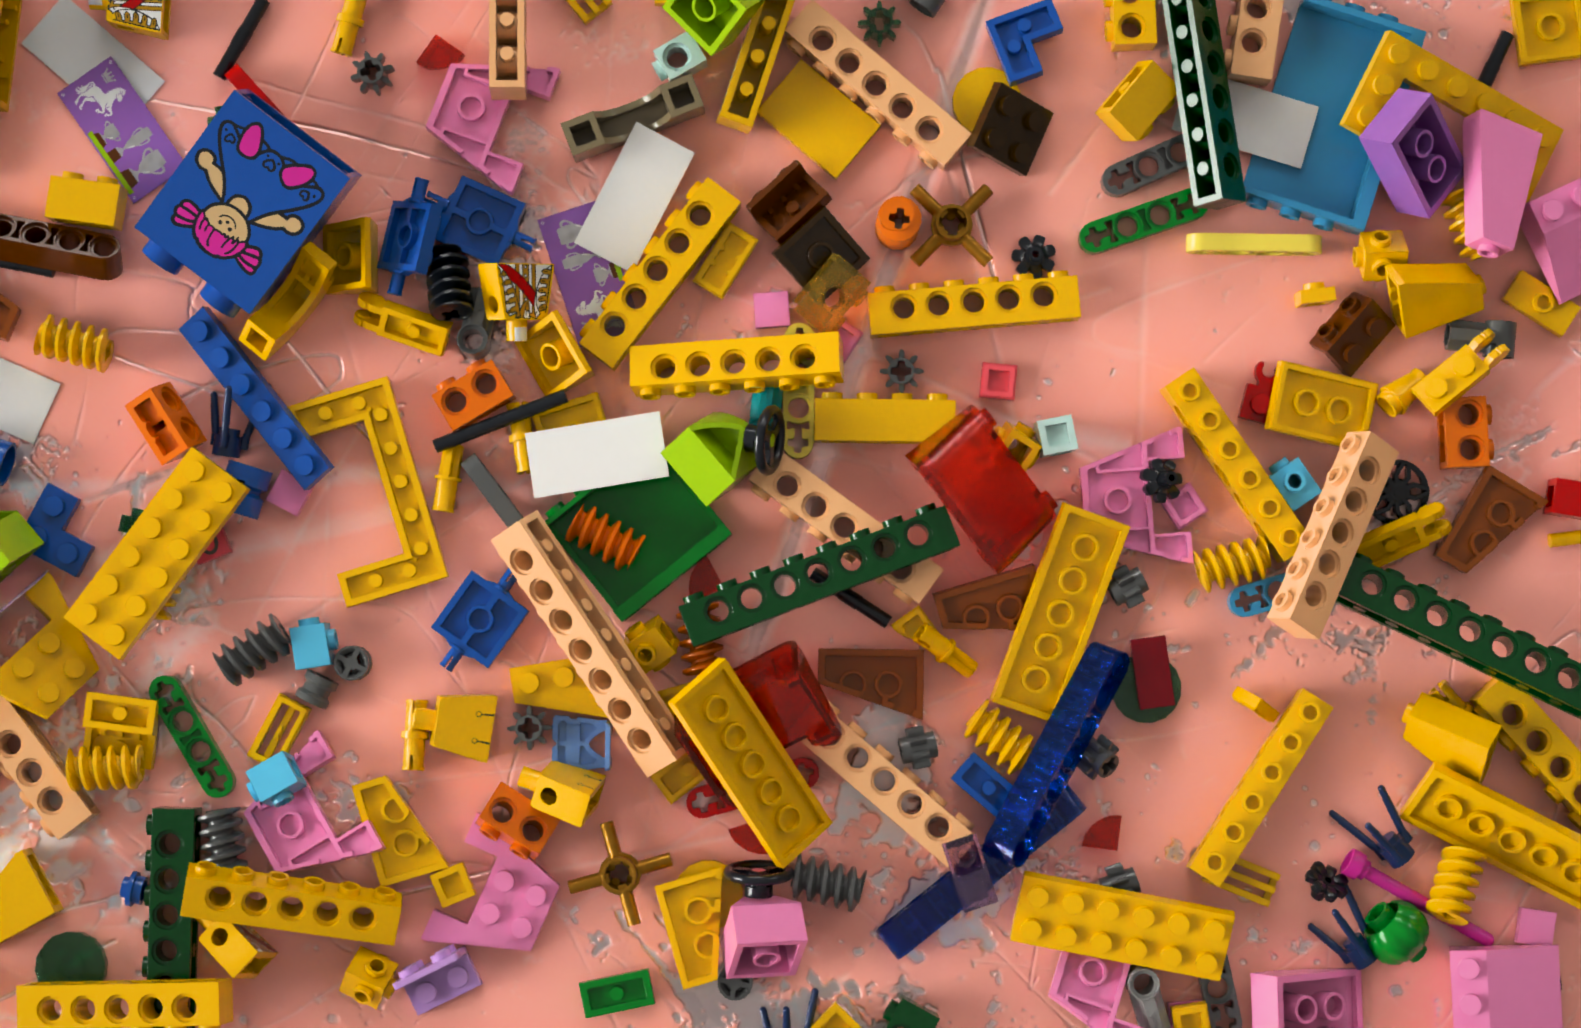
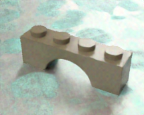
M690 73L659 85L651 93L631 103L609 110L591 111L560 124L573 158L578 163L625 145L636 122L655 132H659L705 114V107L693 75Z

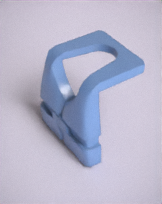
M555 715L552 724V739L557 744L552 747V761H558L586 770L605 768V771H609L612 768L611 735L613 728L610 720L577 717L576 719L566 715ZM604 731L605 758L597 754L589 745L595 736Z

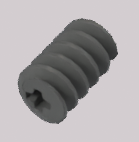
M272 613L268 615L271 624L269 627L258 621L256 623L259 633L254 634L246 628L244 630L247 639L245 642L234 636L232 638L235 648L231 649L223 643L220 645L223 654L221 657L214 652L212 653L220 670L233 685L239 686L242 684L241 674L248 679L254 677L253 667L259 671L265 670V659L272 664L278 662L277 651L283 656L290 654L289 644L292 645L291 639L283 625Z
M241 807L206 811L205 814L196 818L197 822L208 824L207 828L198 832L199 836L209 838L210 840L200 846V850L211 852V856L202 861H210L217 866L227 868L235 866L246 867L248 865L247 860L237 858L238 855L246 852V846L235 844L236 841L245 837L244 832L234 830L236 826L243 823V819L232 816Z
M800 853L797 857L794 876L790 885L793 897L798 898L801 892L806 890V897L809 902L818 893L820 894L821 905L825 906L830 897H833L836 909H839L844 900H846L848 911L853 912L860 902L867 870L864 871L860 878H857L856 867L852 866L848 873L844 875L842 863H838L834 870L830 871L829 860L825 859L820 867L817 868L814 856H811L806 864H803Z

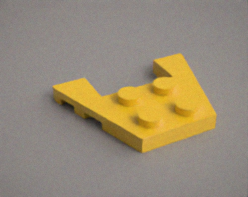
M49 572L24 595L49 620V623L0 667V696L45 720L51 717L99 671V667L81 631L63 618L69 611V608L53 576Z

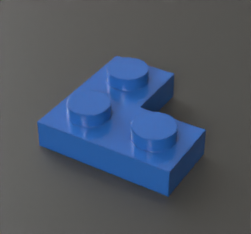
M1043 0L986 21V29L1010 87L1043 76V69L1033 44L1063 33V26L1052 0Z
M47 483L27 520L28 524L44 541V544L33 555L74 577H80L95 546L65 530L76 512L81 499L51 483Z

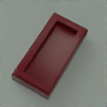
M1165 635L1129 640L1139 710L1175 705Z

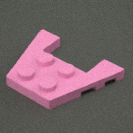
M451 63L429 116L426 129L507 194L513 196L524 169V164L491 152L511 100L491 99L489 65ZM527 66V93L550 101L561 74L560 69L556 67L534 69Z
M1182 427L1173 428L1079 468L1082 509L1131 526L1123 548L1183 563H1194L1191 531L1154 533L1151 495L1146 496L1142 489L1148 482L1142 481L1139 478L1141 470L1149 469L1148 462L1153 459L1174 460L1185 458Z
M320 730L313 732L308 738V743L299 753L296 752L293 755L306 782L308 775L336 759L335 754ZM309 784L294 793V799L283 806H269L254 800L243 813L274 871L290 873L386 849L370 820H366L342 836L337 837Z
M477 812L464 842L497 856L496 862L469 922L467 923L435 908L421 939L432 942L531 951L561 885L532 858L522 859L509 850L511 845L500 838L497 841H493L484 836L479 831L480 826L475 824L481 814Z
M1061 951L1048 997L1090 1028H1143L1115 1017L1131 964Z

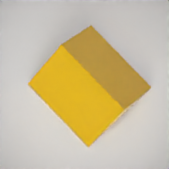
M370 217L326 224L323 227V251L338 263L332 274L335 279L326 294H361L364 292L379 294L377 268L378 225Z
M558 310L552 311L527 331L528 341H514L545 396L562 389L567 392L595 376Z

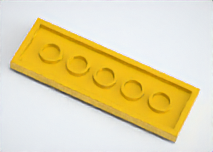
M191 447L63 618L118 660H124L251 489L198 449Z
M1062 502L991 693L990 700L992 702L1057 724L1131 526Z
M718 657L667 702L776 867L784 869L833 823L725 658Z
M1435 761L1400 810V819L1454 846L1472 848L1484 853L1487 856V863L1581 910V834Z
M1024 870L1010 933V941L1220 981L1235 920V913L1232 910Z

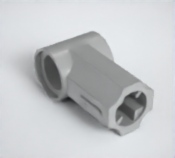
M1130 965L1125 987L1128 990L1138 1026L1143 1028H1171L1157 974L1151 968ZM1140 974H1148V985L1140 990L1134 989L1133 983L1135 978Z

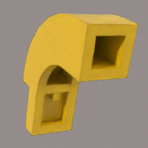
M308 242L302 247L289 276L279 290L263 307L248 318L238 340L261 359L267 361L286 344L317 308L335 279L332 274L338 263L313 242Z

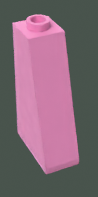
M1481 108L1465 117L1462 124L1465 246L1477 250L1480 256L1497 258L1514 250L1543 134Z

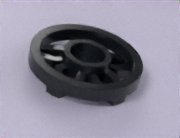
M1396 459L1394 465L1397 466L1392 472V478L1388 477L1376 508L1382 500L1387 504L1378 510L1376 508L1372 516L1387 524L1396 520L1381 515L1389 511L1392 506L1394 514L1399 519L1404 516L1399 506L1405 505L1406 515L1413 512L1417 513L1420 507L1427 505L1430 494L1427 479L1416 465L1408 461ZM1405 466V477L1402 480L1399 479V474ZM1411 470L1418 477L1420 484L1415 482L1408 483L1411 479ZM1419 488L1421 493L1411 495L1410 489ZM1420 499L1418 506L1412 512V505L1408 500L1415 501Z

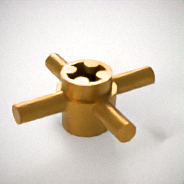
M920 184L910 192L933 216L930 226L932 236L910 256V259L918 267L941 245L949 247L962 245L983 267L993 259V256L971 235L973 226L971 215L993 195L992 190L987 185L983 184L962 206L955 204L941 206ZM945 218L948 221L958 218L961 222L958 225L956 235H948L949 232L945 230L944 225L941 223Z
M613 820L601 823L600 828L608 856L602 862L599 872L567 881L571 894L603 886L610 893L619 895L627 926L640 924L641 920L633 890L639 884L642 874L673 866L670 852L638 861L631 854L621 851ZM621 863L628 867L629 871L627 882L621 883L620 879L616 877L612 878L610 874L611 871L615 870L616 865Z

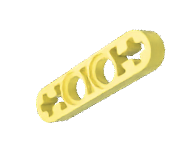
M1191 233L1186 235V253L1198 255L1316 256L1322 254V236L1314 234Z
M794 323L788 327L785 335L796 334V330H803V334L814 333V331L805 323ZM804 358L799 364L809 368L813 365L815 359L810 358L808 360ZM814 385L800 386V389L794 391L783 390L784 451L793 459H803L813 449ZM794 399H803L808 404V413L803 418H794L789 413V404ZM788 422L797 425L809 423L808 430L802 428V440L808 441V446L802 447L801 453H795L794 447L788 446V440H793L795 437V428L787 429Z

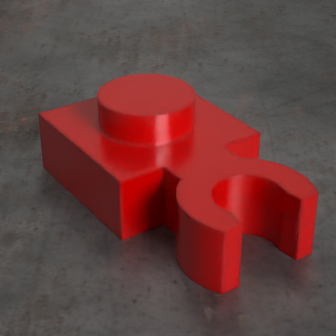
M1260 361L1254 368V377L1257 383L1256 385L1246 384L1237 418L1265 425L1276 367L1273 376L1270 378L1266 377L1262 372L1264 362Z

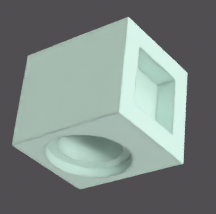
M687 32L680 34L653 50L656 61L651 64L661 81L667 79L670 82L690 73L694 75L708 67L707 59L698 43ZM675 53H682L687 57V62L682 67L675 68L669 65V57Z
M1072 414L1039 420L1033 424L1036 440L1042 446L1040 458L1075 452L1079 449Z

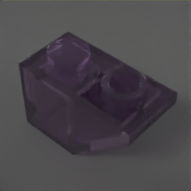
M976 833L943 843L942 847L964 913L999 902Z

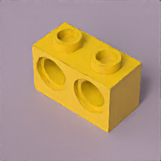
M1103 0L1104 8L1109 7L1110 21H1105L1104 32L1105 41L1111 42V52L1148 51L1155 48L1157 44L1155 0H1137L1134 3H1127L1123 0ZM1131 23L1137 27L1139 35L1134 38L1127 37L1123 34L1121 26Z

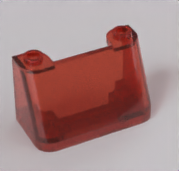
M971 404L907 453L905 457L912 467L918 470L927 485L946 506L947 510L968 536L970 542L977 548L976 551L983 561L994 572L999 574L1056 518L1057 515L1054 509L1058 505L1046 490L1042 493L1039 491L993 429L997 423L987 409L983 408L979 411Z
M791 640L781 643L733 668L784 749L805 738L809 740L811 745L827 746L833 743L838 736L842 735L841 725L796 641ZM674 713L675 737L715 795L719 798L727 794Z

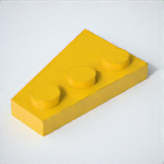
M723 867L654 886L683 990L718 980Z

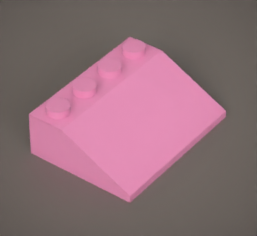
M1581 178L1526 203L1520 223L1522 231L1559 305L1581 295Z
M1558 944L1449 946L1453 1028H1563Z
M1356 968L1273 970L1250 973L1252 1028H1363L1361 970Z

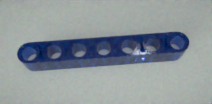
M1093 642L1088 646L986 835L983 845L986 855L1016 868L1021 867L1026 862L1128 671L1130 659L1126 652L1099 642Z
M1062 780L876 930L877 935L896 959H901L1076 819L1087 807L1069 784Z

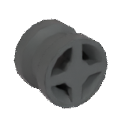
M345 646L337 652L334 658V669L337 675L349 681L363 679L370 673L373 665L369 651L360 646Z
M307 669L304 675L306 681L302 687L297 689L295 695L314 706L326 710L329 705L328 697L331 692L336 691L339 684L318 672Z
M725 968L721 969L718 976V988L725 998L741 1000L752 989L753 978L726 979Z

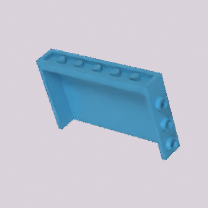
M1301 0L1272 93L1318 106V113L1301 169L1252 154L1244 178L1246 205L1259 210H1266L1267 207L1279 210L1280 216L1290 220L1299 221L1300 217L1313 221L1312 226L1325 231H1333V228L1355 235L1363 232L1370 215L1380 178L1359 136L1340 126L1339 123L1385 31L1392 30L1421 48L1426 31L1398 23V18L1389 14L1380 13L1376 16L1366 13L1364 7L1354 3H1345L1344 6L1332 2V0ZM1404 82L1400 86V88L1408 90L1410 85Z

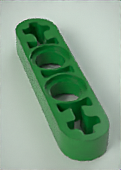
M1191 188L1089 222L1079 232L1078 244L1087 254H1100L1196 221L1208 209L1197 208V213H1193V210L1188 208L1180 211L1179 216L1182 219H1176V209L1170 201L1176 200V207L1184 205L1188 201V196H1192ZM1161 206L1167 209L1169 221L1164 225L1155 224L1150 218L1152 208ZM1128 217L1134 220L1137 227L1135 234L1123 236L1117 228L1120 219ZM1110 222L1111 234L1116 242H1111V236L1102 238L1099 241V247H1095L1093 242L1087 243L1085 241V238L1090 234L1089 230L1093 229L1096 234L1106 232L1108 228L1105 224Z
M169 675L155 678L149 687L150 699L159 700L158 713L207 795L213 798L229 795L236 786L235 773L182 682L178 678ZM161 683L173 685L174 690L171 692V696L174 702H180L182 699L184 705L175 707L168 713L166 707L173 705L169 698L159 697L158 693L162 690ZM181 711L190 713L193 718V725L188 731H181L175 725V717ZM199 741L207 743L211 749L210 757L204 762L196 760L192 754L194 745ZM218 760L220 765L213 767L218 776L225 775L227 777V781L223 784L225 790L222 791L221 788L213 789L211 783L215 778L210 770L203 774L202 767L209 766Z

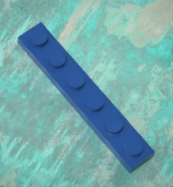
M202 307L178 329L224 388L226 386L232 387V399L304 490H310L335 468L209 307Z

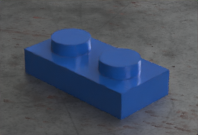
M974 752L968 756L951 776V779L1004 825L1027 799L1025 795Z

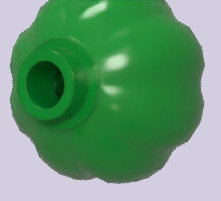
M1394 900L1390 903L1381 902L1368 912L1365 918L1368 929H1364V938H1367L1371 952L1380 962L1388 965H1400L1410 960L1414 963L1425 955L1427 951L1425 943L1429 936V925L1426 917L1414 904L1403 900Z

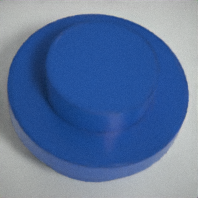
M133 871L130 877L125 876L122 881L120 897L125 898L126 906L132 907L133 904L141 905L144 901V890L146 885H148V877L141 876V873L138 871Z

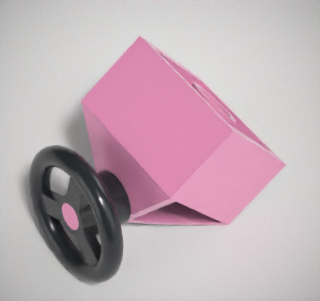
M744 860L727 865L723 871L725 878L731 882L745 885V896L731 906L720 941L726 979L796 975L808 942L801 902L773 895V885L791 880L794 876L793 868L789 865L784 869L776 867L771 860Z

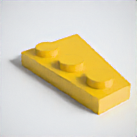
M569 659L509 668L514 703L608 718L602 708L596 703L594 696L583 679L578 676L575 667Z
M387 775L352 785L362 823L370 820L386 847L383 851L371 853L380 886H388L450 867Z

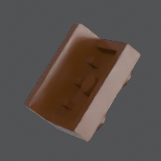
M795 160L789 166L783 168L769 185L757 192L746 205V208L756 223L780 245L818 209L826 206L832 198L806 172L802 164Z
M1352 292L1340 303L1339 308L1330 319L1319 327L1309 344L1314 349L1323 352L1342 374L1351 377L1395 327V323L1372 298Z

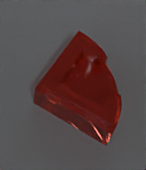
M435 34L416 63L427 70H441L449 68L451 63H460L464 59L465 54Z
M708 556L700 560L691 573L689 595L703 591L704 596H708L717 591L716 585L721 584Z
M1109 815L1096 821L1085 832L1081 846L1117 851L1122 816Z
M748 823L728 829L732 839L743 849L752 853L768 854Z

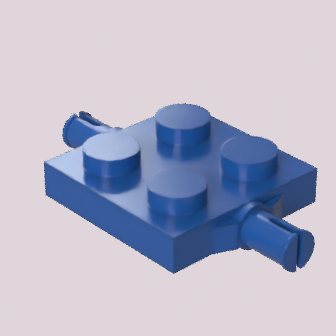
M463 175L456 190L448 199L431 191H428L426 194L430 199L425 198L424 201L443 206L441 226L435 238L436 241L442 244H456L461 247L462 253L484 263H501L506 251L513 244L530 253L534 249L532 245H536V238L534 239L519 232V222L527 207L526 203Z
M415 177L411 197L404 201L393 200L377 265V268L392 273L387 291L391 295L402 297L406 276L411 274L427 275L428 267L433 259L432 250L436 234L441 226L443 206L424 201L429 180Z
M509 567L498 583L487 581L471 570L431 626L433 630L445 637L451 646L449 652L439 663L441 666L446 667L448 671H453L463 655L474 658L485 667L490 668L530 612L515 601L509 592L517 580L512 575Z

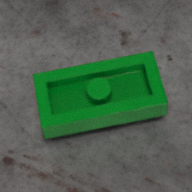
M649 968L579 982L585 1018L656 1003Z

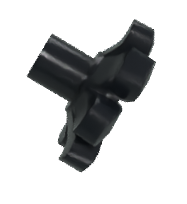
M1036 235L1032 242L1028 237H1023L1018 241L1021 250H1013L1011 260L1020 262L1016 267V271L1019 274H1026L1030 271L1034 279L1042 278V269L1047 272L1052 271L1055 263L1049 257L1054 256L1056 251L1053 245L1044 246L1045 237Z
M1159 458L1151 460L1149 462L1150 469L1141 470L1139 476L1142 481L1148 482L1142 488L1145 495H1153V501L1159 504L1165 503L1167 497L1169 499L1177 498L1180 491L1175 485L1181 484L1183 480L1180 473L1174 472L1176 464L1171 460L1162 463Z
M1320 861L1314 862L1310 867L1311 869L1305 874V881L1312 884L1311 896L1317 901H1322L1325 898L1327 902L1333 903L1337 897L1343 899L1348 894V890L1345 888L1349 882L1348 878L1343 874L1336 875L1337 869L1330 865L1325 867Z

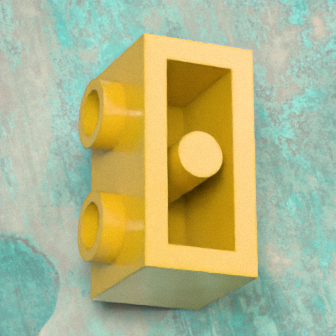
M1154 60L1138 61L1095 114L1122 141H1140L1152 131V123L1159 115L1166 113L1175 103V82Z
M63 171L62 177L50 176L44 217L58 223L122 231L128 190L119 185V180L115 178L97 176V181L84 180L83 174Z

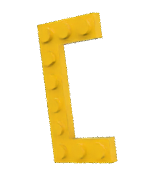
M1392 30L1385 31L1339 125L1360 136L1392 95L1400 88L1402 82L1420 92L1432 93L1436 101L1464 117L1471 115L1481 108L1543 134L1526 203H1528L1564 130Z
M385 376L287 406L311 437L364 421L404 554L337 574L346 607L357 606L449 577L389 377Z

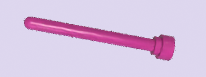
M1352 848L1347 853L1341 864L1340 873L1352 880L1356 878L1362 880L1365 878L1398 898L1414 904L1418 909L1432 916L1425 908L1426 902L1430 900L1429 898L1372 867L1371 862L1367 860V855L1355 848ZM1469 921L1464 926L1443 922L1483 946H1491L1494 943V937L1491 933Z

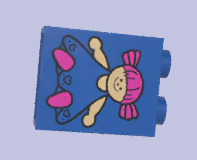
M250 89L234 90L137 222L135 228L150 239L142 251L151 261L174 275H178L184 265L207 282L200 291L201 297L219 312L234 318L241 308L251 314L258 311L271 299L291 272L302 247L308 242L314 241L362 175Z

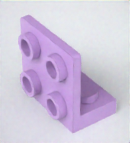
M451 944L430 956L431 962L425 965L422 959L402 968L403 970L398 972L400 978L392 985L395 990L402 987L405 988L419 1016L482 985L483 982L465 945L456 949L454 944Z

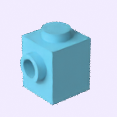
M1285 456L1268 468L1271 472L1269 475L1270 479L1293 512L1322 491L1299 457L1289 461Z
M319 617L298 620L299 627L289 628L295 670L334 665V650L339 649L336 629H331L330 623H320Z
M280 751L245 772L250 780L246 785L252 798L256 802L260 801L269 806L280 807L294 799V793L308 786L293 755L284 751Z

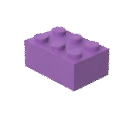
M1398 88L1359 136L1396 212L1430 219L1464 176L1463 156L1432 93Z

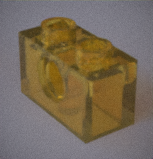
M833 253L788 307L818 333L836 332L846 320L844 314L850 307H857L867 297L869 292L866 289L871 282L841 255ZM836 287L839 291V300L835 305L827 306L824 299L825 294L830 288Z

